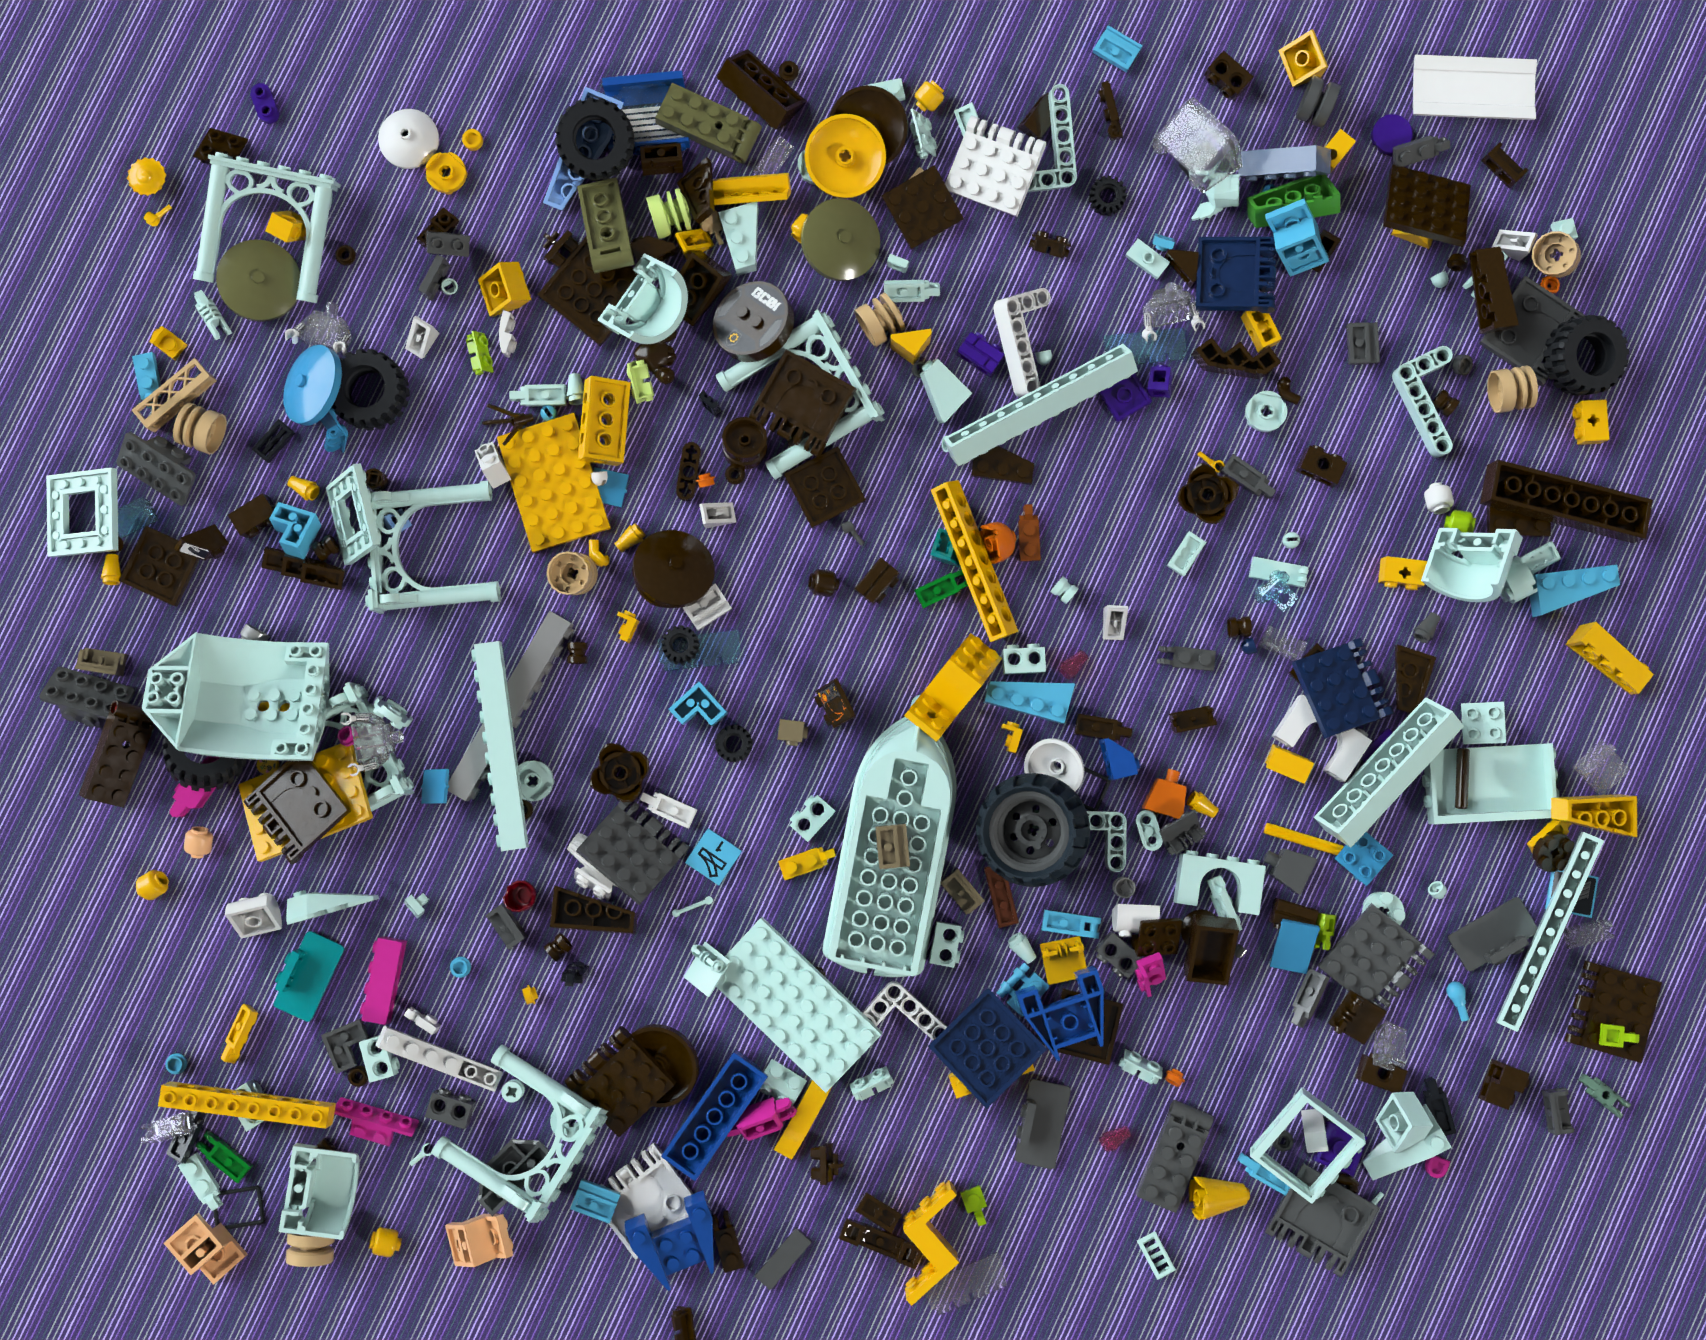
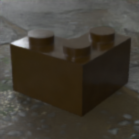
M1491 1059L1478 1098L1509 1110L1515 1101V1091L1523 1093L1524 1089H1527L1530 1082V1073Z

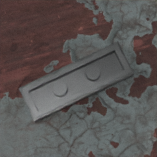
M796 1227L755 1274V1277L771 1291L812 1243V1240Z

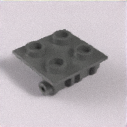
M1195 809L1184 813L1180 819L1166 824L1159 831L1165 850H1168L1171 856L1184 851V847L1188 848L1184 839H1187L1192 846L1194 845L1192 840L1197 843L1206 835L1203 827L1200 828Z

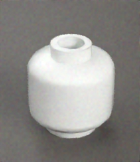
M1440 482L1431 484L1429 489L1424 492L1427 509L1434 512V514H1444L1450 511L1454 504L1451 488L1447 485H1442Z

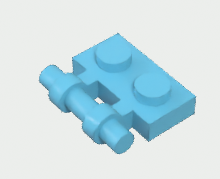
M1025 963L1019 968L1016 967L1013 971L1014 974L1006 982L1004 981L1000 985L1001 988L996 992L1001 998L1009 993L1011 997L1007 1004L1021 1017L1024 1015L1020 1010L1015 990L1012 988L1019 979L1024 983L1018 990L1035 985L1040 997L1050 987L1035 972L1028 978L1025 973L1030 967Z

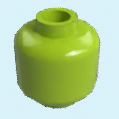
M1453 510L1450 516L1446 515L1444 528H1458L1461 532L1473 533L1476 518H1473L1471 512Z

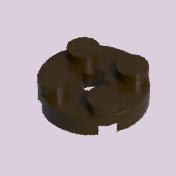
M1550 831L1546 833L1548 836L1544 839L1540 838L1536 842L1532 856L1536 861L1537 867L1546 872L1562 871L1565 869L1567 861L1571 856L1574 842L1559 831Z

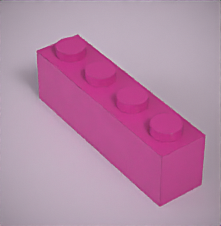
M384 936L379 937L377 941L375 940L372 952L375 953L374 959L370 962L368 968L370 979L369 982H366L364 988L366 999L360 1008L361 1021L383 1025L391 1023L407 944L406 940Z

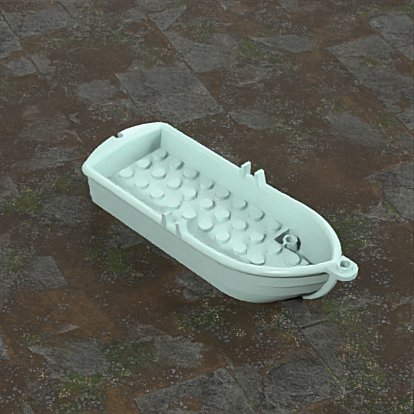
M917 695L913 698L911 706L919 698L920 695ZM906 717L896 721L875 740L858 769L822 949L827 959L843 967L867 974V968L875 969L874 976L881 977L916 976L924 970L956 803V772L952 755L944 737L941 736L936 742ZM906 824L910 867L879 869L875 826Z

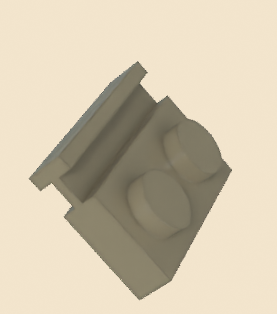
M906 824L875 826L879 869L910 867Z

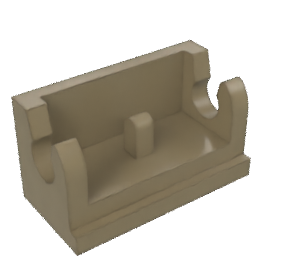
M90 648L80 649L75 669L124 676L127 654Z
M958 868L940 882L966 915L970 914L985 901Z

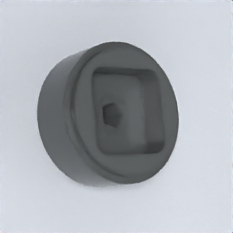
M1463 354L1456 356L1452 365L1454 373L1457 375H1467L1473 366L1472 358L1469 355Z

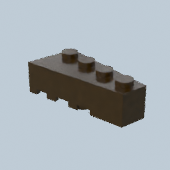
M554 885L551 928L636 935L637 913Z

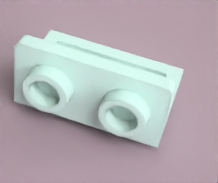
M771 1059L764 1071L768 1077L759 1090L766 1095L775 1097L777 1100L789 1097L792 1102L791 1105H793L807 1080Z

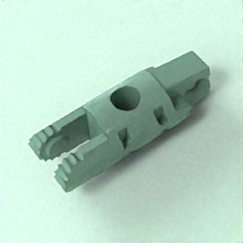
M1582 1074L1578 1079L1587 1087L1586 1093L1619 1119H1621L1623 1114L1612 1106L1616 1100L1626 1108L1631 1106L1628 1101L1599 1078L1595 1077L1593 1080L1588 1075Z

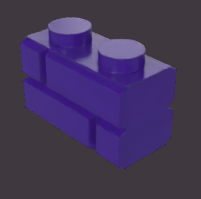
M970 332L958 349L957 356L988 377H991L1004 358L1003 349L995 343L991 345L986 342V337L981 333L976 332L974 334Z

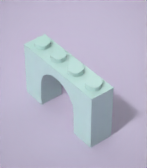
M1186 850V854L1180 853L1173 902L1197 906L1200 884L1204 875L1212 869L1224 868L1234 876L1237 882L1235 911L1259 915L1266 866L1260 865L1259 860L1247 859V863L1239 862L1238 857L1227 856V860L1219 859L1218 854L1207 853L1206 857L1198 856V851Z

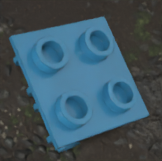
M331 408L320 420L327 430L324 449L327 452H334L340 449L343 453L347 443L348 431L343 424H339L336 413Z
M1365 832L1351 848L1345 845L1334 859L1353 874L1358 882H1362L1367 886L1392 858L1393 854Z

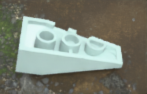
M306 890L293 893V898L287 899L286 922L287 925L374 901L379 899V896L319 892L306 893Z
M1426 1104L1422 1107L1434 1126L1425 1139L1399 1153H1394L1385 1138L1362 1160L1372 1180L1430 1159L1452 1148Z

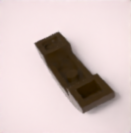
M846 1218L838 1239L855 1246L860 1245L893 1258L896 1262L915 1270L922 1255V1252L915 1244L880 1228Z

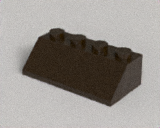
M748 49L727 58L716 77L726 88L735 93L739 100L745 102L752 108L755 114L760 115L775 130L785 126L807 102Z

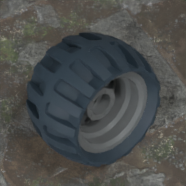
M1040 773L1016 775L998 784L982 803L976 824L978 847L989 864L988 866L1005 880L1026 887L1050 885L1068 876L1083 859L1090 839L1089 817L1080 797L1063 781ZM1034 805H1038L1040 807V811L1038 813H1034V810L1032 808ZM1016 812L1019 813L1021 816L1020 820L1018 821L1014 820L1013 815ZM1049 819H1056V825L1050 826ZM1032 824L1039 827V830L1036 831L1037 835L1035 832L1032 833L1030 831V828L1033 827ZM1012 833L1017 835V841L1011 840ZM1047 839L1053 840L1054 845L1052 847H1048ZM1028 847L1034 848L1033 854L1027 853Z

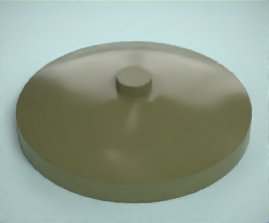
M835 198L822 202L808 214L802 226L801 245L806 260L820 275L834 281H850L866 273L875 263L880 250V234L874 218L863 206L852 200Z
M247 240L231 247L221 258L216 273L217 288L223 302L238 316L257 322L271 321L284 316L297 302L300 271L294 258L281 246L266 240Z

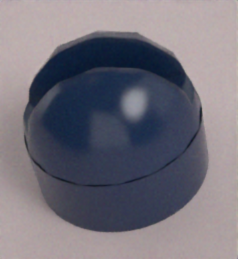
M1253 637L1247 638L1242 642L1241 648L1245 654L1258 653Z

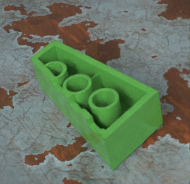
M1326 175L1303 177L1248 197L1247 215L1255 228L1267 227L1269 224L1266 221L1265 214L1304 198L1314 218L1340 213V192Z

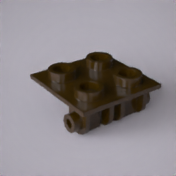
M210 128L193 157L200 160L201 163L210 164L208 154L215 156V152L227 154L233 157V160H236V156H240L248 139Z
M1350 990L1328 1021V1024L1335 1027L1334 1031L1341 1035L1343 1032L1360 1043L1365 1044L1387 1011Z

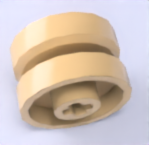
M287 1233V1244L292 1247L286 1250V1263L297 1267H316L330 1264L334 1260V1249L329 1245L334 1243L335 1239Z

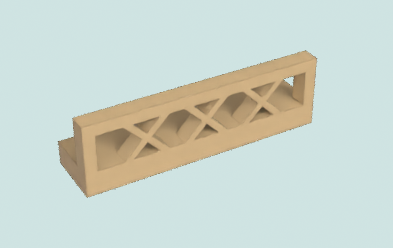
M194 358L133 408L132 411L147 429L155 433L176 416L185 404L194 401L217 380ZM196 366L201 373L196 378H189V371ZM176 381H184L183 388L180 391H173ZM162 393L168 394L167 402L157 404L159 395ZM146 406L152 407L151 415L145 419L140 411Z

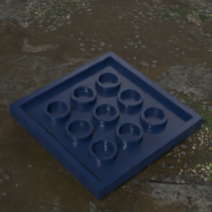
M989 988L928 1045L935 1055L986 1109L1047 1050Z

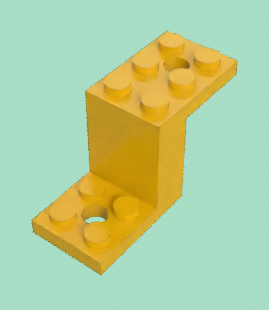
M970 633L904 716L937 742L1003 658L995 650L985 645L980 638Z
M950 1180L946 1183H940L935 1188L936 1192L931 1197L926 1196L919 1203L920 1207L917 1210L909 1211L903 1218L904 1233L930 1261L922 1268V1273L917 1278L913 1276L906 1283V1300L911 1306L959 1264L958 1254L929 1221L957 1196L955 1186Z

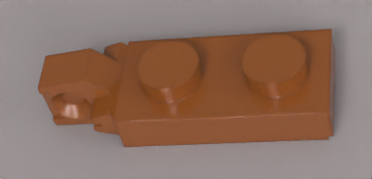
M1026 504L1023 506L1024 515L1019 516L1018 521L1020 562L1040 561L1038 515H1033L1032 504Z

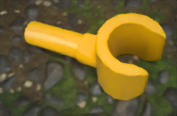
M168 204L156 214L149 211L145 214L144 220L151 226H158L160 218L171 210L172 207Z
M1201 451L1197 454L1212 466L1216 473L1220 472L1215 468L1216 463L1221 467L1225 466L1223 461H1214Z

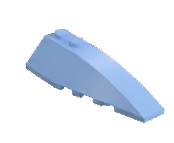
M585 87L581 97V101L592 97L593 99L602 98L609 103L616 104L619 109H622L624 102L588 87ZM590 120L584 123L576 135L579 151L590 159H598L610 142L613 131L608 124L600 120ZM559 157L543 203L563 211L578 189L577 186L582 183L584 178L572 172L561 157Z

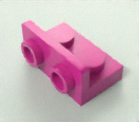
M1160 952L1136 961L1137 969L1135 974L1138 979L1137 984L1141 992L1145 991L1147 997L1152 996L1150 985H1157L1166 980L1163 958Z

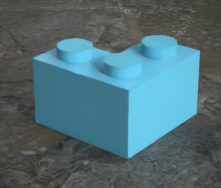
M278 502L269 519L275 531L284 533L279 543L285 554L305 559L322 525L315 513Z
M701 682L696 683L669 708L670 712L682 725L690 721L698 712L711 726L716 725L728 714Z

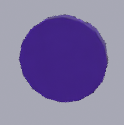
M1396 114L1381 117L1373 126L1371 132L1373 145L1378 148L1379 152L1389 156L1393 155L1394 146L1410 142L1413 137L1412 127L1404 117Z

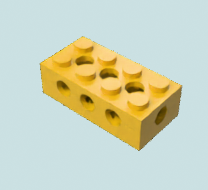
M590 376L585 379L578 449L579 461L613 466L624 463L631 382ZM603 397L608 400V405L605 404ZM602 417L606 420L607 425L603 424ZM600 437L604 439L605 445L601 444Z

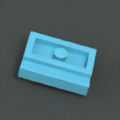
M1108 25L1092 53L1127 73L1143 45Z
M582 1178L570 1209L610 1224L621 1193Z

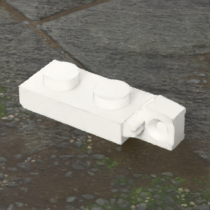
M643 792L640 797L641 801L649 804L647 809L651 810L652 813L688 829L697 812V809L662 793L655 792L652 796Z

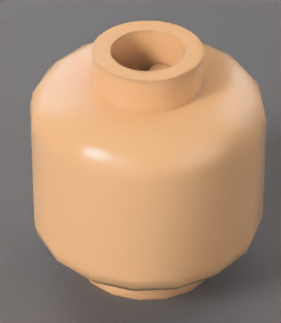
M196 826L186 832L184 850L186 853L191 854L192 858H203L204 855L211 852L213 834L208 828Z

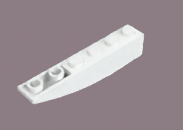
M385 1025L376 1042V1046L380 1049L493 1092L496 1091L503 1074L502 1071Z

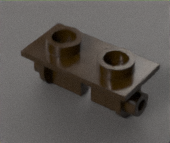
M1037 230V233H1032V236L1035 237V240L1031 239L1029 247L1032 250L1046 253L1047 246L1051 247L1049 255L1062 259L1063 257H1068L1069 250L1066 247H1071L1068 238L1058 235L1056 238L1049 237L1048 232Z
M676 1306L677 1309L672 1310L671 1318L673 1331L680 1330V1333L674 1335L675 1340H696L691 1308Z

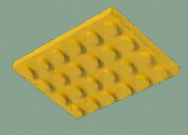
M575 413L520 429L506 446L502 443L510 433L497 437L506 469L511 477L510 482L533 553L611 529L598 486L591 479V472H593L591 463L578 460L580 428Z
M340 743L315 753L313 763L351 810L322 838L372 819L373 815L361 772L352 777L350 774H355L357 768L354 766L347 768L352 763L358 765L354 746L347 747ZM278 769L238 784L255 854L259 862L283 854L282 848L291 839L289 838L285 843L277 846L274 843L275 839H271L263 829L264 824L261 825L258 821L259 817L268 809L265 808L260 814L253 815L251 809H248L245 805L244 800Z

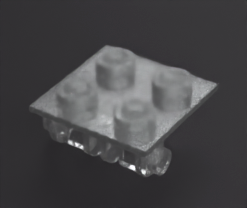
M1602 739L1572 767L1598 795H1605L1631 770L1614 752L1616 748L1612 744L1607 745Z

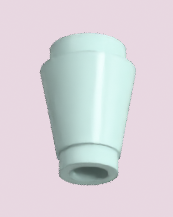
M573 373L569 375L566 398L571 405L583 404L584 385L581 375Z
M1018 932L1008 940L1009 948L1027 964L1036 958L1026 935Z

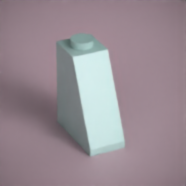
M939 359L928 360L922 366L923 371L920 377L937 421L945 423L972 392Z

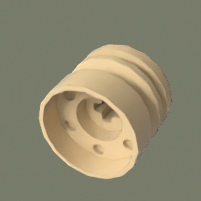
M1551 231L1542 235L1536 241L1532 249V260L1534 265L1544 275L1562 278L1570 275L1577 268L1581 260V250L1569 234L1561 231ZM1557 251L1563 254V256L1559 257L1558 261L1553 258Z
M884 292L879 295L880 301L877 298L872 299L873 310L866 303L854 310L859 325L874 347H878L887 341L886 330L890 334H897L896 329L902 332L906 328L898 307Z
M1530 366L1514 367L1511 371L1509 369H1499L1490 372L1487 382V393L1493 411L1503 413L1510 412L1514 408L1522 410L1535 407L1538 398V384L1536 375Z
M187 403L181 408L175 420L173 428L174 441L189 448L194 447L196 450L209 455L214 454L221 445L226 432V416L213 410L206 411L202 406Z
M567 551L557 554L551 559L547 568V578L551 587L558 593L566 595L587 593L594 587L598 577L597 566L594 561L586 554ZM575 570H578L576 577H573L572 574L575 573Z

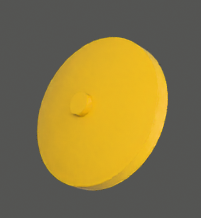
M853 114L831 116L820 122L807 140L805 164L809 176L819 189L831 196L838 198L860 196L875 186L884 171L886 150L883 139L875 126L860 116Z

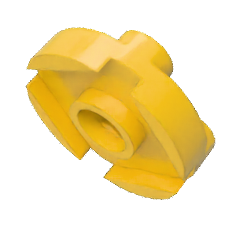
M452 152L436 153L426 164V179L436 191L447 195L459 190L468 176L465 164L458 155ZM443 169H451L450 175L448 177H442Z

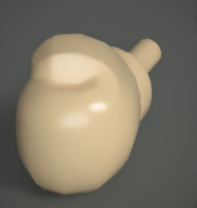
M715 210L713 214L700 224V227L704 232H709L710 235L715 234L720 246L724 244L719 233L723 228L719 214Z

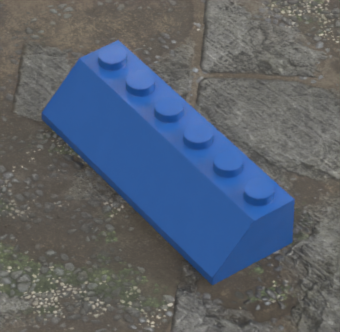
M735 1049L666 1147L661 1157L696 1181L761 1088L768 1075L752 1060Z

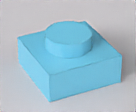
M1155 233L1153 244L1156 245V249L1161 251L1173 249L1175 239Z

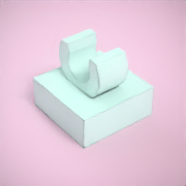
M424 893L417 899L411 894L405 899L404 904L418 919L424 914L425 910L422 906L429 899Z

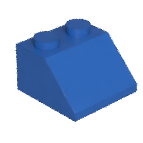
M1109 738L1099 740L1109 780L1138 774V769H1140L1139 760L1137 757L1134 758L1132 752Z

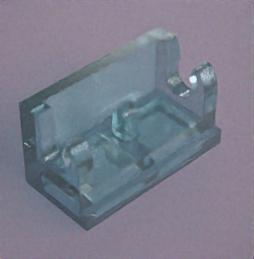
M141 497L118 509V535L120 538H124L159 520L149 500Z

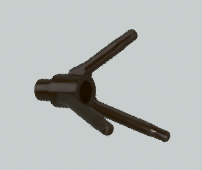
M487 404L488 408L509 415L511 418L483 421L482 424L511 423L514 429L502 443L506 446L522 426L526 425L527 422L533 421V415L531 413L526 415L524 413H514L498 406Z

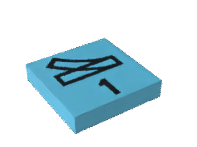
M708 828L685 863L717 885H720L742 853V850Z

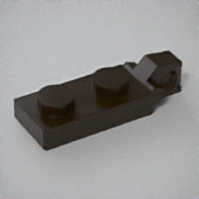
M1102 82L1098 95L1100 102H1104L1106 107L1103 110L1106 122H1110L1107 133L1110 140L1113 141L1123 138V133L1110 82Z
M1077 714L1074 735L1097 739L1109 738L1112 741H1120V737H1132L1133 729L1122 727V722H1118L1115 719Z

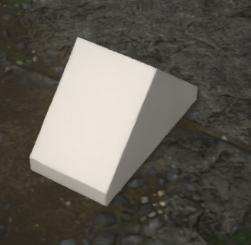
M1499 230L1492 247L1500 246L1501 251L1507 256L1520 261L1530 253L1538 235L1531 232Z
M415 316L405 349L423 359L438 337L439 332L432 325Z
M733 502L699 504L705 528L736 522Z
M1107 605L1104 607L1103 639H1124L1128 606Z
M1316 1109L1301 1110L1307 1153L1328 1151L1323 1114Z

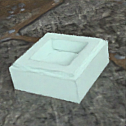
M890 254L887 266L906 273L909 261Z

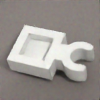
M413 1007L408 1008L404 1014L405 1017L416 1022V1025L431 1035L437 1033L441 1027L437 1023V1018L430 1014H421Z

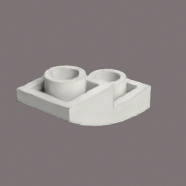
M503 310L499 327V341L502 353L505 357L509 358L511 353L515 352L517 345L516 339L510 334L514 330L516 321L510 312Z

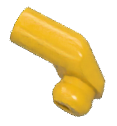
M589 540V557L597 566L609 565V556L603 555L599 551V540Z

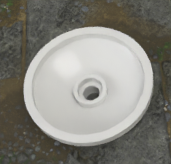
M403 109L394 112L386 118L380 128L378 142L382 154L391 164L404 169H414L425 165L436 153L439 146V133L435 123L428 115L415 109ZM404 132H408L407 136H402Z
M1056 738L1041 740L1030 748L1025 757V774L1040 773L1055 777L1066 783L1075 792L1082 784L1084 778L1083 760L1078 751L1066 741ZM1056 762L1061 764V768L1057 767Z

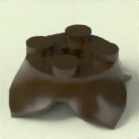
M1200 463L1190 472L1187 484L1179 490L1178 502L1186 512L1197 516L1204 523L1217 524L1225 517L1226 507L1236 499L1239 485L1232 478L1218 476L1212 466ZM1204 491L1211 495L1208 500L1202 497Z
M608 743L599 753V766L591 774L590 786L600 794L614 795L621 802H633L641 793L642 782L649 772V759L641 752L628 751L620 744ZM619 767L626 770L624 778L616 776V772H619L617 770Z

